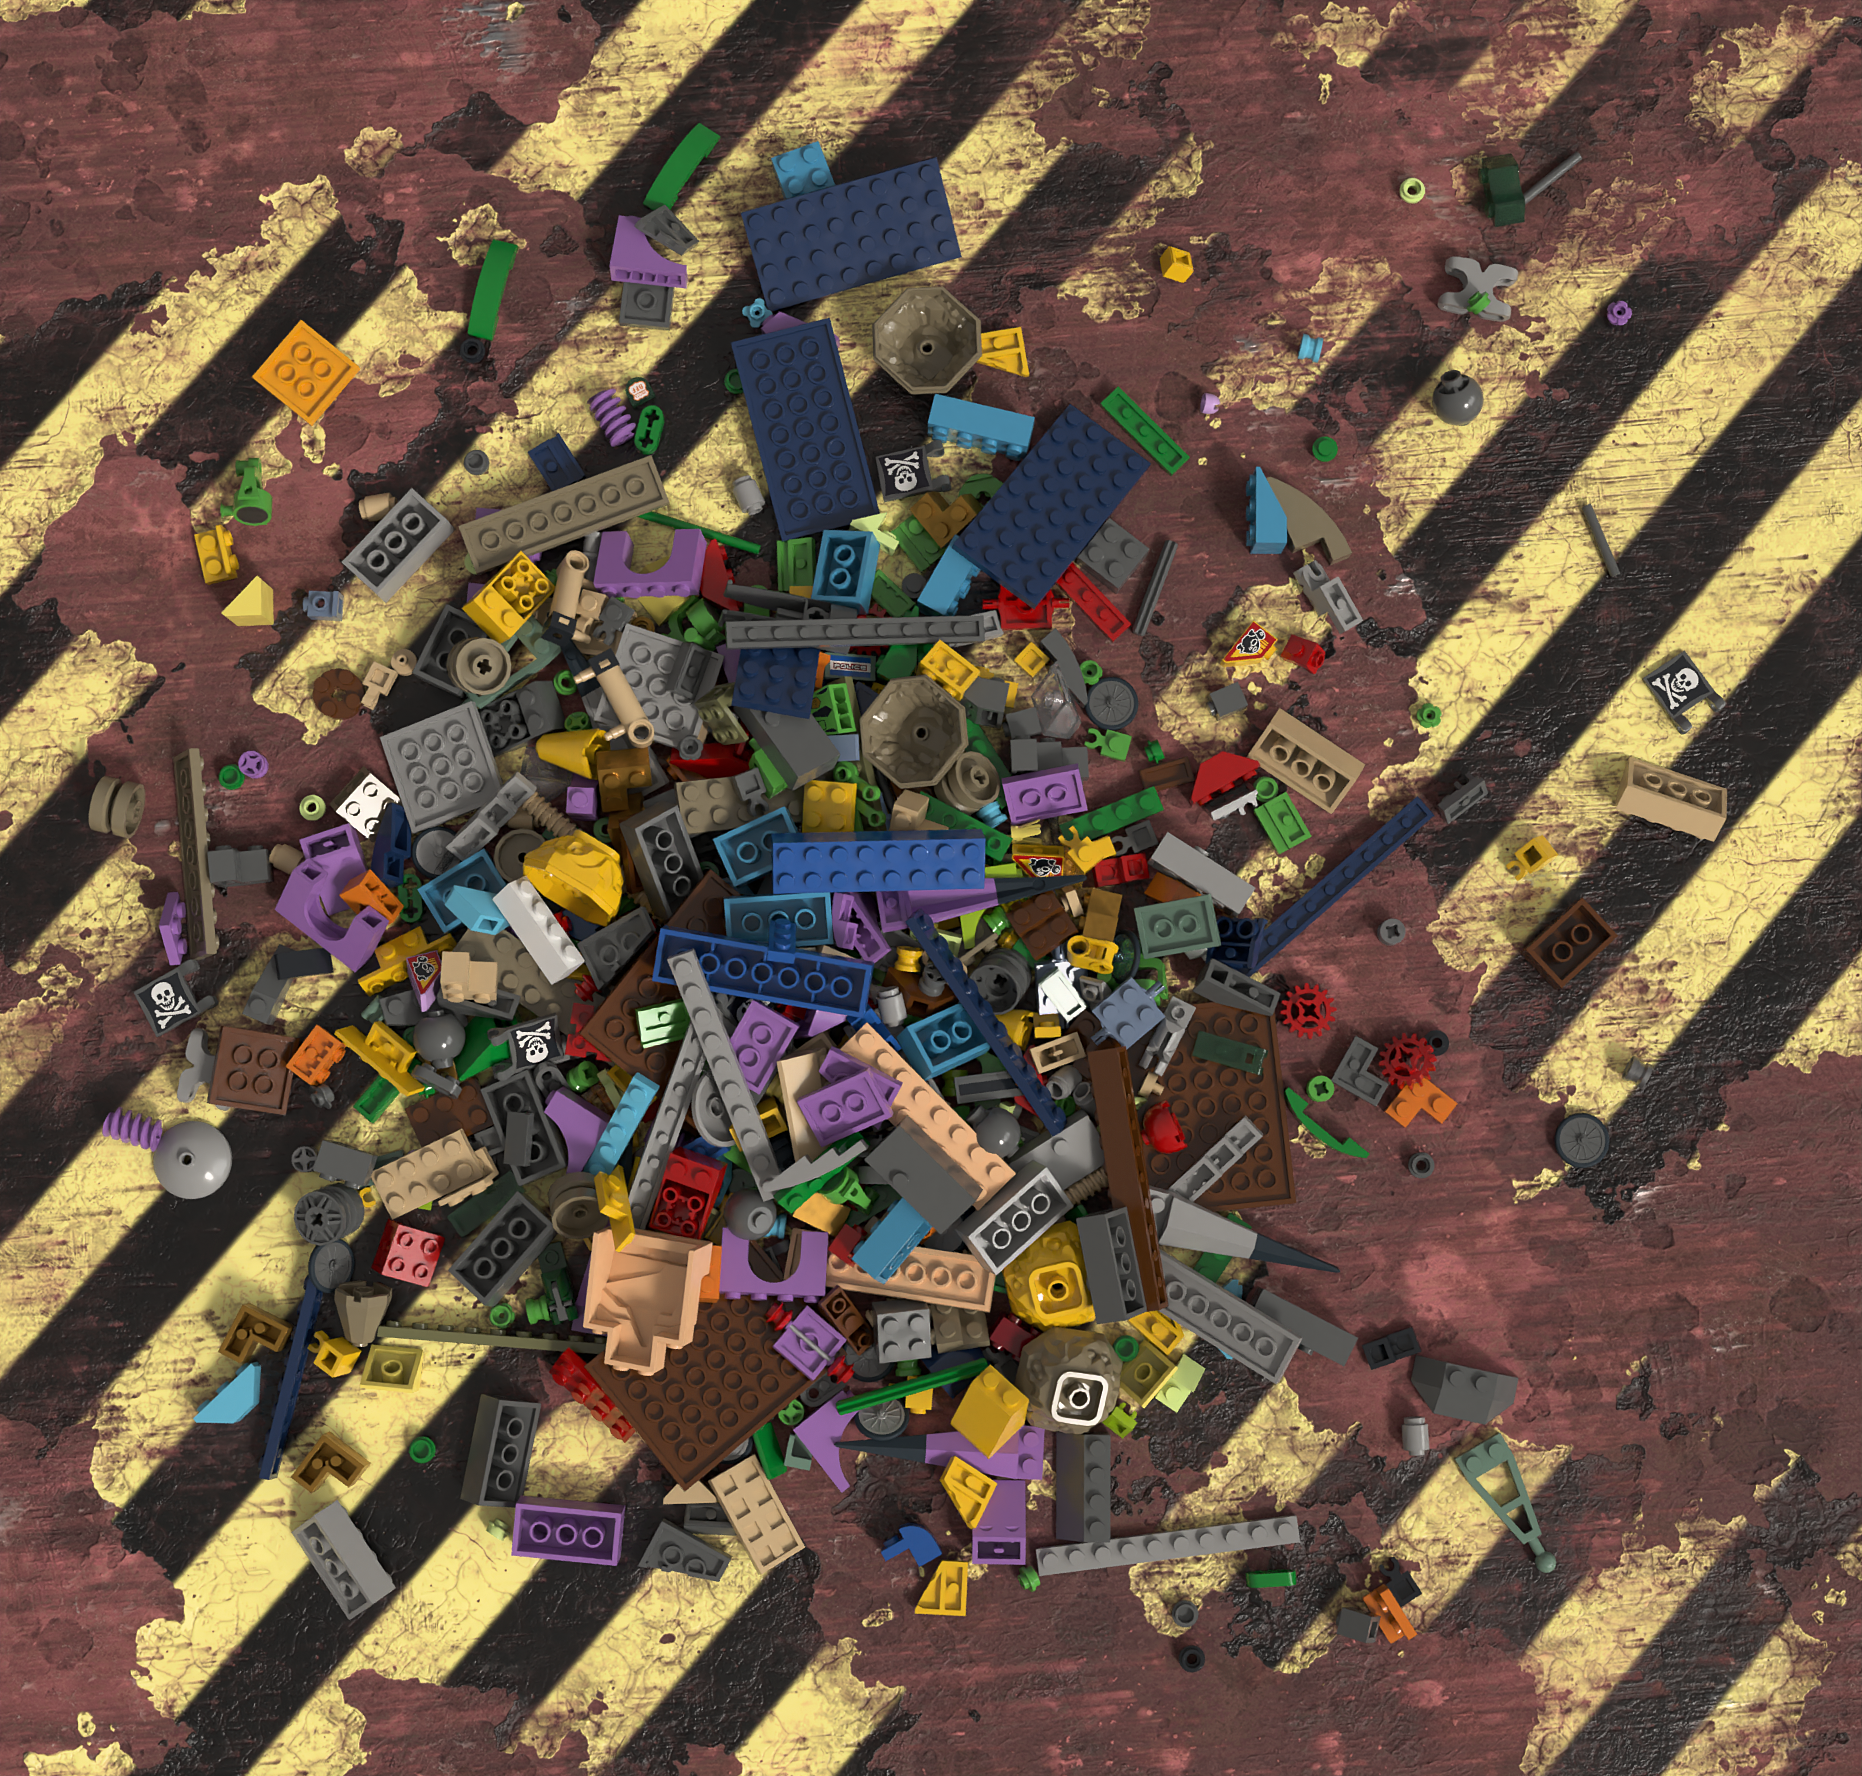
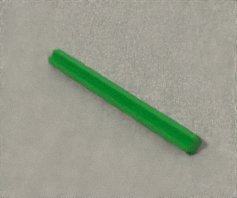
M981 1358L836 1402L837 1412L839 1415L848 1414L980 1375L988 1367L987 1360Z

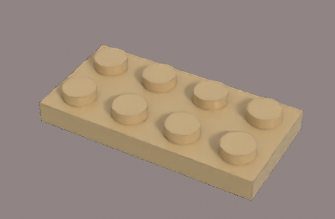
M461 1128L373 1170L371 1178L393 1220L483 1177L485 1173Z
M755 1454L708 1481L758 1575L765 1573L805 1548L770 1481L766 1478L765 1472Z

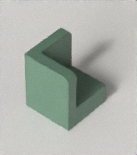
M790 1432L784 1466L810 1471L812 1454L796 1433Z

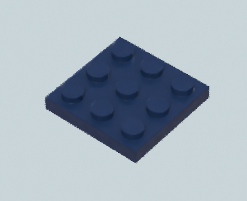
M807 647L740 649L731 705L809 719L820 650Z

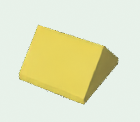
M666 556L646 565L639 574H647L660 569L667 563L669 557ZM692 595L687 597L664 596L661 598L643 596L637 599L660 627Z
M256 576L224 609L222 614L237 626L274 625L273 589L260 577Z
M1144 1339L1139 1345V1352L1136 1358L1123 1364L1120 1375V1387L1145 1408L1177 1371L1178 1367Z
M372 1344L361 1378L360 1388L405 1393L419 1391L423 1350Z

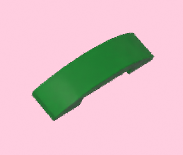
M698 123L670 156L650 188L643 205L652 211L664 204L671 209L678 199L677 194L703 157L707 158L719 141L720 136L701 123Z
M493 239L485 257L475 291L468 336L493 341L499 320V307L509 270L513 268L518 245Z
M1289 1087L1284 1089V1098L1289 1110L1298 1123L1313 1138L1336 1152L1358 1158L1368 1157L1369 1153L1350 1137H1346L1342 1143H1339L1303 1113V1110L1308 1105L1304 1099Z

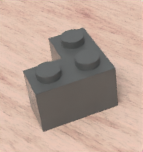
M1030 735L1015 736V740H1010L1009 745L1010 775L1016 776L1061 767V741L1055 742V738H1041L1040 742H1037L1036 739H1031Z
M230 845L215 847V851L207 852L210 883L226 888L274 882L273 864L269 862L271 851L263 849L262 845L247 847L248 851L239 852L237 848H231Z
M323 1140L313 1171L320 1172L319 1177L333 1182L342 1179L345 1180V1186L359 1189L360 1185H369L378 1156L341 1142Z

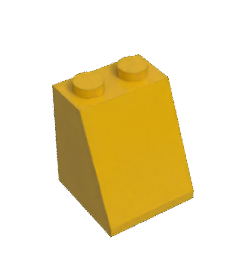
M990 1364L972 1381L950 1424L989 1459L1025 1424L1029 1399Z

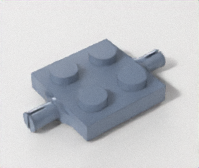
M1065 943L1054 949V958L1034 963L1037 1013L1039 1015L1058 1014L1061 1029L1069 1028V1022L1063 1018L1036 981L1057 966L1082 998L1079 978L1082 975L1088 977V970L1074 967L1068 962L1065 956ZM1084 1000L1088 1006L1087 1008L1090 1009L1089 1001Z
M1130 976L1091 1009L1100 1020L1102 1029L1090 1038L1098 1046L1110 1036L1117 1040L1121 1046H1126V1049H1128L1165 1018V1015L1157 1007L1154 997L1166 988L1158 980L1146 990L1139 986Z

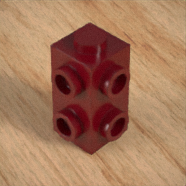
M1001 1311L988 1331L989 1339H991L990 1343L1000 1351L1004 1349L1013 1353L1012 1357L1019 1362L1023 1346L1044 1332L1034 1326L1031 1328L1027 1327L1022 1323L1023 1320L1014 1315L1013 1312L1007 1314Z

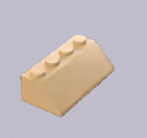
M1281 708L1276 712L1246 757L1257 760L1261 768L1330 814L1337 808L1365 766L1364 763Z
M1629 756L1616 795V809L1621 810L1625 814L1644 818L1652 823L1668 826L1676 831L1692 834L1699 839H1707L1714 842L1727 817V789Z
M825 1047L797 1050L777 1061L795 1163L807 1154L814 1160L832 1144L821 1147L797 1103L799 1097L831 1084L819 1072L827 1056Z

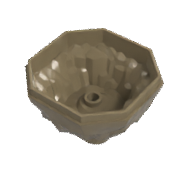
M944 287L906 288L872 324L873 360L904 390L913 395L947 393L982 356L981 320ZM931 348L932 350L927 353L924 352L922 349Z
M927 675L890 679L859 719L863 757L900 789L937 785L969 745L965 707ZM924 728L926 735L922 738L921 731Z
M1054 1326L1049 1328L1022 1348L1014 1386L1029 1399L1026 1414L1027 1421L1031 1426L1050 1431H1060L1066 1434L1088 1432L1091 1427L1107 1419L1108 1415L1113 1411L1119 1394L1123 1363L1102 1333Z

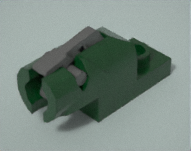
M562 1241L550 1244L538 1256L552 1323L557 1325L567 1319L569 1321L578 1319L579 1316L573 1293L575 1289Z

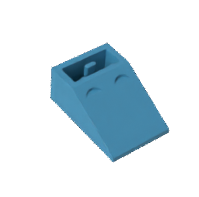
M1256 467L1253 474L1249 475V481L1246 482V496H1250L1249 506H1246V521H1250L1249 531H1246V546H1250V554H1281L1287 544V517L1260 467Z

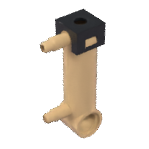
M574 550L567 553L556 569L557 582L549 616L543 625L541 634L542 639L561 647H565L570 639L589 644L591 641L590 636L576 630L577 620H575L581 588L598 593L593 581L584 578V574L589 568V560L580 551Z
M610 648L588 659L589 668L579 672L573 679L578 684L595 676L621 722L620 725L604 733L606 741L626 733L630 743L636 748L650 746L654 740L653 725L648 720L612 649ZM638 728H644L648 731L649 735L647 738L640 740L634 736V732Z

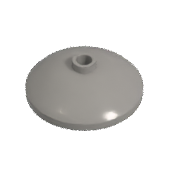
M703 1074L698 1080L692 1096L691 1108L695 1126L704 1140L711 1145L717 1147L733 1146L736 1143L729 1131L732 1122L718 1086Z
M200 1121L182 1122L171 1127L161 1137L158 1147L154 1151V1171L161 1185L173 1195L186 1199L203 1198L217 1191L226 1181L232 1166L231 1148L226 1137L216 1127ZM187 1155L192 1158L189 1165L184 1162V1158Z

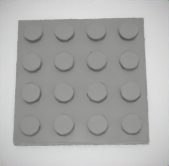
M626 623L615 656L648 720L653 725V741L677 749L678 742L684 739L685 736L693 735L698 738L703 720L700 718L694 703L715 687L725 656L712 652L695 700H690L665 690L683 642ZM603 691L594 722L614 728L620 725L621 722ZM638 728L635 730L634 735L647 738L649 733L644 728ZM688 746V750L691 751L693 747Z
M474 701L380 737L411 831L414 834L480 809L503 785Z

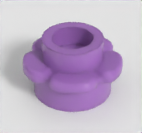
M1617 301V303L1613 302L1608 306L1607 318L1613 325H1624L1631 318L1632 311L1631 308L1627 307L1628 304L1626 302Z

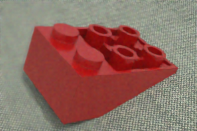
M680 1146L673 1150L669 1155L649 1227L671 1235L700 1240L720 1191L728 1163Z

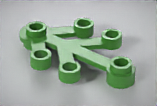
M841 761L835 766L833 776L836 782L857 783V789L862 791L863 798L866 801H876L879 799L880 789L860 778L858 769L852 762ZM844 770L846 771V777H845V778H844V776H843V771H844ZM870 789H872L874 793L872 798L869 795ZM856 796L854 832L864 831L860 813L868 818L871 826L884 825L886 822L885 813L875 810ZM876 814L879 816L878 823L875 821Z

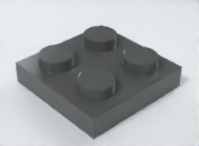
M624 282L619 317L620 326L670 331L675 287Z

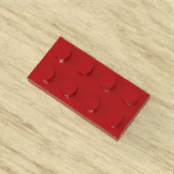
M568 1347L549 1371L553 1380L571 1392L576 1402L586 1406L590 1410L591 1415L597 1421L603 1422L615 1438L626 1443L636 1431L584 1368L587 1363Z

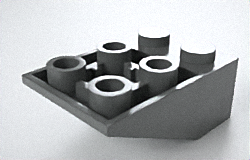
M978 676L964 692L963 698L959 702L965 707L966 717L975 724L1001 729L1010 683H1005L1003 679L996 677L986 679Z
M534 681L478 709L494 757L536 743L544 734L559 733L566 730L564 724L566 719L552 681Z

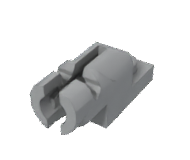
M1316 560L1293 573L1298 584L1303 585L1302 591L1310 600L1317 615L1321 616L1328 612L1339 634L1363 621L1340 578L1336 577L1330 581L1323 567Z
M1172 996L1163 1013L1165 1018L1158 1023L1138 1065L1146 1069L1153 1056H1156L1159 1060L1153 1073L1162 1076L1196 1007Z

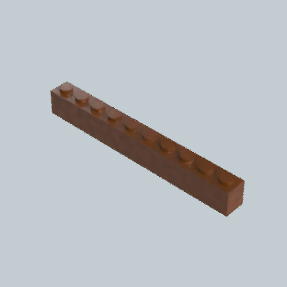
M1126 1046L1087 1052L1086 1065L1091 1073V1094L1096 1102L1095 1119L1100 1127L1099 1144L1100 1148L1104 1151L1105 1157L1103 1169L1105 1175L1108 1176V1198L1112 1202L1113 1209L1127 1207L1147 1312L1159 1311L1169 1305Z

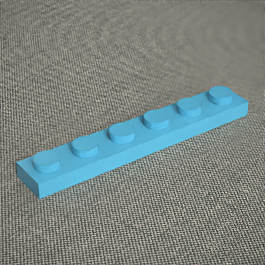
M638 1072L634 1075L583 1172L591 1173L595 1176L600 1171L608 1175L611 1174L658 1091L659 1085Z

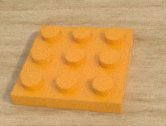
M300 320L252 378L309 425L313 426L359 372L360 367L305 322Z

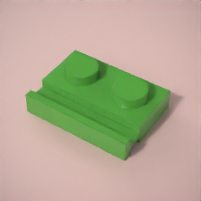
M911 515L895 530L891 531L896 536V540L899 541L898 546L920 573H923L929 566H932L941 559L947 547L940 548L914 515Z
M814 538L790 539L784 542L781 540L777 541L778 591L783 593L790 591V586H813L816 574Z
M1287 792L1253 810L1278 855L1312 837Z
M683 998L635 1009L638 1032L641 1039L640 1045L643 1048L684 1039L691 1018Z

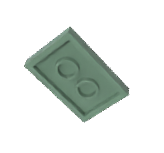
M1211 894L1134 908L1144 959L1221 945Z

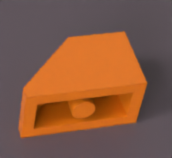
M1159 872L1156 873L1144 893L1158 903L1201 896V894L1185 884Z

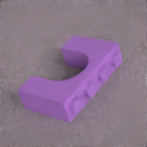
M675 529L672 553L667 563L654 572L639 574L630 570L634 544L627 531L602 532L593 584L598 593L607 595L609 599L611 596L614 598H639L643 596L661 598L664 596L687 597L689 595H699L707 542L700 529Z
M308 858L293 869L275 910L348 968L356 972L371 959L389 920L369 905L354 917L349 928H343L332 922L324 913L319 899L320 891L329 873Z
M723 1228L720 1294H725L726 1299H740L741 1295H751V1300H767V1296H777V1301L792 1302L793 1297L804 1298V1302L818 1303L820 1298L825 1296L828 1232L802 1231L801 1257L796 1272L787 1280L770 1283L759 1279L750 1269L748 1262L749 1240L740 1239L733 1235L728 1228Z

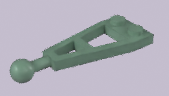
M533 614L510 639L501 643V645L508 652L519 638L537 659L510 676L504 687L495 693L479 696L478 694L465 692L468 698L462 704L474 701L478 708H483L544 668L562 651L559 645L541 638L543 625Z
M1501 1433L1494 1434L1455 1457L1456 1464L1471 1487L1522 1544L1528 1542L1536 1555L1535 1565L1537 1569L1544 1573L1553 1571L1556 1566V1558L1552 1553L1544 1550L1537 1536L1542 1534L1514 1455ZM1506 1461L1518 1496L1499 1506L1476 1478ZM1520 1505L1523 1506L1531 1528L1524 1533L1507 1515L1508 1512Z

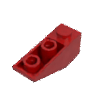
M710 743L703 744V750L698 759L684 760L679 755L680 751L672 747L669 763L678 768L698 773L703 777L711 779L725 778L749 770V762L755 751L746 749L742 755H739L735 751L734 744Z

